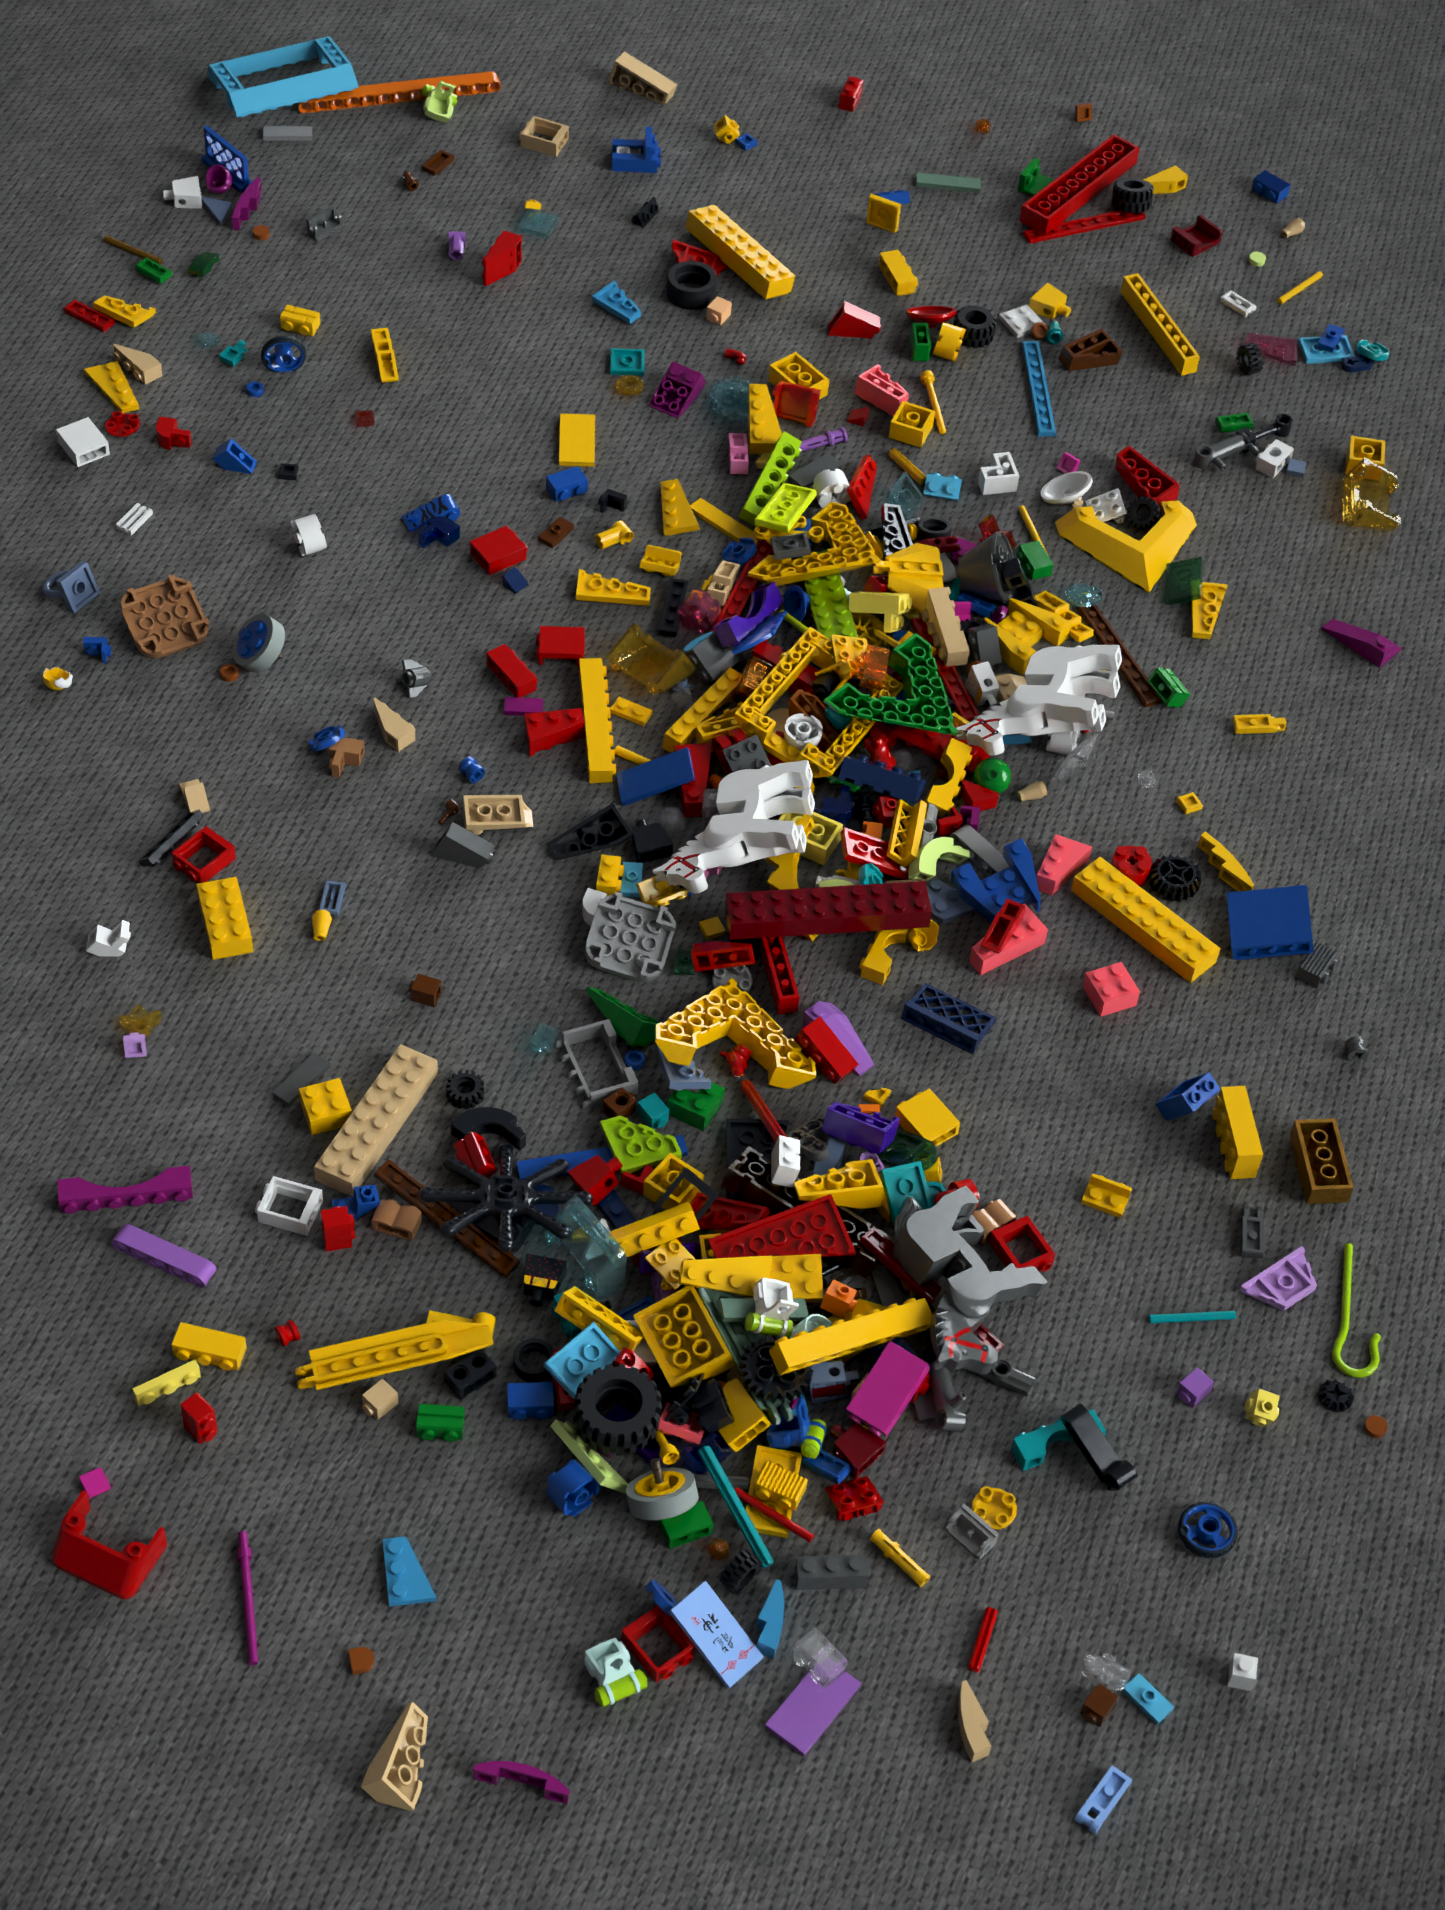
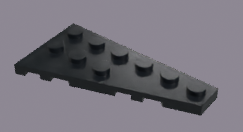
M726 1118V1172L736 1159L739 1160L740 1155L748 1146L763 1155L762 1159L766 1162L771 1160V1153L776 1142L761 1119ZM776 1120L786 1134L789 1120ZM726 1189V1198L746 1202L742 1200L744 1197L742 1194H733Z

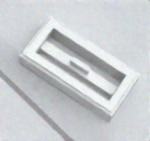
M1231 290L1220 297V302L1244 317L1256 310L1254 304Z
M137 503L116 523V529L132 535L153 514L152 509L149 508L147 510L145 506L140 507V504Z

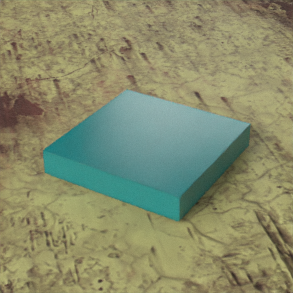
M610 348V375L644 376L645 350Z

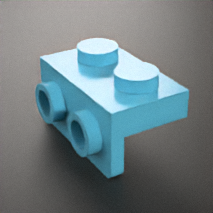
M935 472L927 474L923 496L958 501L962 479L953 475L948 477L941 476V474Z

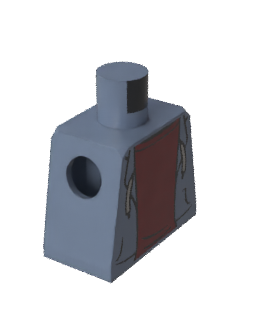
M841 1361L822 1362L812 1365L813 1375L809 1385L812 1404L846 1397L847 1385L859 1384L858 1370L844 1372L843 1362Z

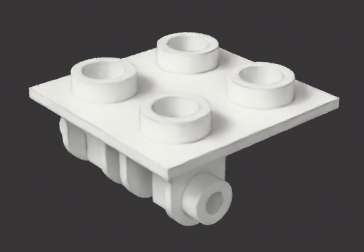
M1119 488L1085 501L1087 507H1093L1096 519L1102 522L1114 519L1118 524L1124 522L1126 510Z

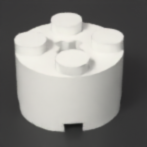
M830 469L820 472L814 478L812 489L816 490V499L822 508L831 501L844 505L851 501L846 491L849 487V482L843 471L839 469L830 471Z
M316 514L290 521L293 532H296L293 534L296 545H301L299 546V551L302 557L327 548L324 533L322 534L320 529L322 527Z
M1080 730L1048 734L1051 739L1047 742L1046 751L1073 756L1077 747L1076 742L1080 735Z

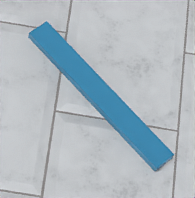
M1022 341L1038 436H1055L1056 431L1039 341Z

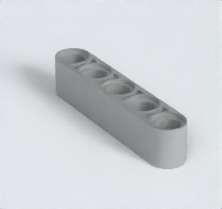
M965 825L950 835V838H954L953 845L956 844L963 849L969 850V859L977 867L982 868L988 877L1009 868L1003 855L970 825Z

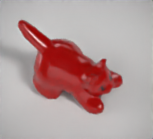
M875 735L872 741L869 738H865L864 746L871 755V761H883L890 768L896 766V760L888 749V738L885 735Z

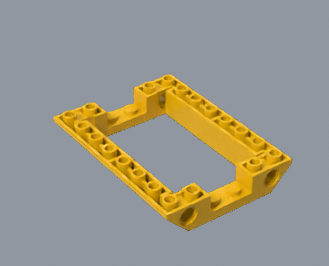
M809 627L734 713V717L746 737L750 738L757 734L763 749L785 763L808 760L813 775L812 778L829 777L834 774L843 763L844 758L852 752L876 721L853 719L824 754L811 743H808L802 751L795 746H790L784 738L773 732L776 721L765 716L810 662L822 669L831 666V659L834 658L832 640ZM872 666L867 674L858 670L853 675L867 681L870 697L880 698V696L897 697L903 689L901 682L875 666ZM840 668L833 669L841 679L842 677L838 672Z

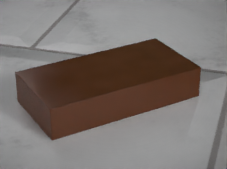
M440 150L422 165V170L435 176L454 161V155Z

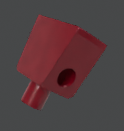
M836 1424L830 1431V1435L836 1439L833 1454L837 1458L851 1464L852 1471L850 1474L854 1479L861 1475L885 1452L887 1442L859 1424H854L847 1431L839 1424Z

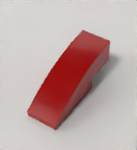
M1007 898L1000 912H997L980 947L999 954L1014 934L1026 913L1025 905Z

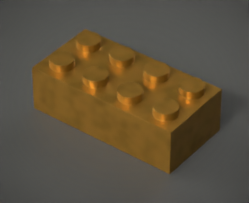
M1336 1118L1295 1120L1290 1132V1138L1307 1204L1348 1202L1354 1187Z

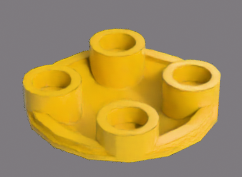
M985 1486L974 1497L971 1510L994 1530L1007 1527L1015 1519L1017 1513L1016 1499L1013 1494L1002 1489Z

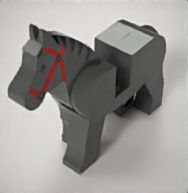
M967 1186L942 1196L936 1205L922 1210L916 1200L912 1197H907L903 1203L902 1210L895 1219L894 1233L897 1239L892 1252L894 1259H898L901 1263L900 1267L919 1286H924L930 1283L931 1280H937L943 1276L946 1279L945 1284L932 1304L935 1310L931 1318L930 1334L932 1347L937 1356L933 1369L938 1370L945 1367L953 1372L954 1370L964 1368L985 1375L990 1372L996 1363L998 1353L993 1347L983 1345L972 1332L981 1325L991 1305L997 1302L1011 1301L1022 1296L1037 1297L1048 1282L1034 1266L1016 1268L1011 1263L1001 1271L990 1272L980 1256L970 1246L978 1243L985 1230L972 1215L980 1201Z

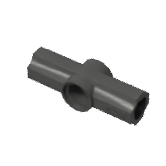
M997 1359L990 1372L981 1375L990 1379V1382L995 1386H1005L1025 1396L1029 1395L1035 1381L1034 1377L1012 1368L1011 1364L1004 1359Z

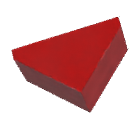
M967 780L962 782L960 794L966 806L979 807L980 811L997 806L998 792Z

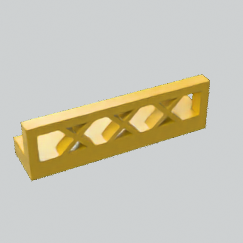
M902 799L897 801L886 856L904 868L917 859L927 808V803L922 800L913 807ZM902 808L909 812L908 816L904 814ZM900 821L903 822L905 829L902 828ZM897 835H900L903 843H900ZM894 848H897L900 856L894 852Z
M576 1286L562 1294L554 1310L581 1330H584L594 1322L619 1351L626 1347L634 1352L636 1346L645 1340L641 1330Z

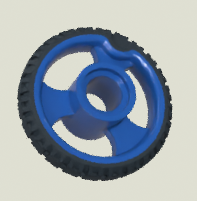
M276 336L264 344L261 350V359L264 366L272 372L295 371L304 364L306 349L304 344L293 336ZM293 345L299 349V357H293L291 348ZM274 347V353H268Z
M1211 1502L1195 1503L1186 1508L1180 1516L1178 1522L1180 1540L1190 1552L1197 1554V1556H1203L1204 1558L1224 1556L1232 1550L1237 1541L1238 1527L1235 1519L1229 1511H1226L1225 1508L1220 1507L1218 1504H1212ZM1199 1512L1206 1513V1515L1199 1519L1197 1526L1187 1524L1188 1519L1193 1514ZM1219 1518L1223 1519L1228 1526L1229 1539L1223 1538L1219 1534L1221 1530ZM1204 1528H1208V1529H1210L1212 1532H1208V1531H1206ZM1195 1537L1198 1542L1204 1545L1214 1544L1215 1548L1202 1547L1196 1544L1192 1538Z

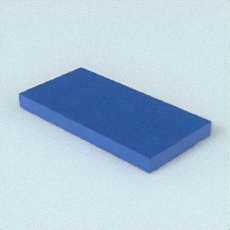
M688 747L616 773L623 806L695 780Z

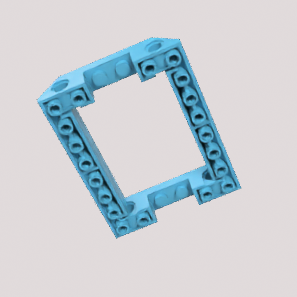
M330 36L210 64L207 70V76L216 89H224L227 104L236 117H245L248 114L261 113L269 109L275 110L281 106H291L294 103L307 102L310 99H320L323 96L336 95L339 92L352 91L355 88H359L350 61ZM317 55L322 64H330L332 67L246 89L236 78L240 75H250L253 72L266 71L270 68H280L286 64H296L303 60L309 61L312 58H316Z

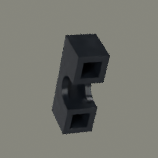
M1018 557L1000 563L1004 579L1009 589L1012 590L1014 598L1038 607L1034 591Z

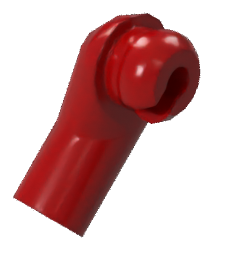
M726 349L725 357L737 359L736 363L738 365L745 364L747 356L742 352L732 349Z

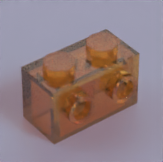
M867 645L866 650L861 652L860 662L863 663L862 668L859 667L857 679H860V687L882 690L886 679L890 649Z

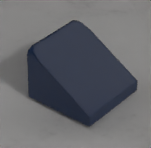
M516 567L503 575V586L515 594L529 585Z

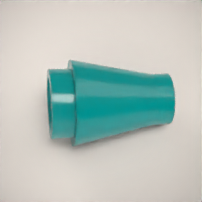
M1056 321L1049 324L1046 336L1047 340L1052 344H1057L1063 339V332Z

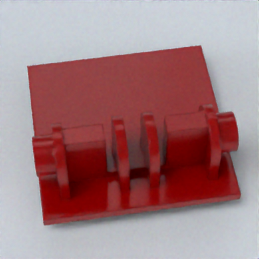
M868 1476L858 1477L839 1485L834 1484L833 1486L825 1487L827 1494L838 1510L836 1512L838 1521L843 1520L845 1522L846 1520L853 1519L854 1515L856 1518H859V1510L862 1516L879 1512V1509H882V1503H884V1500Z

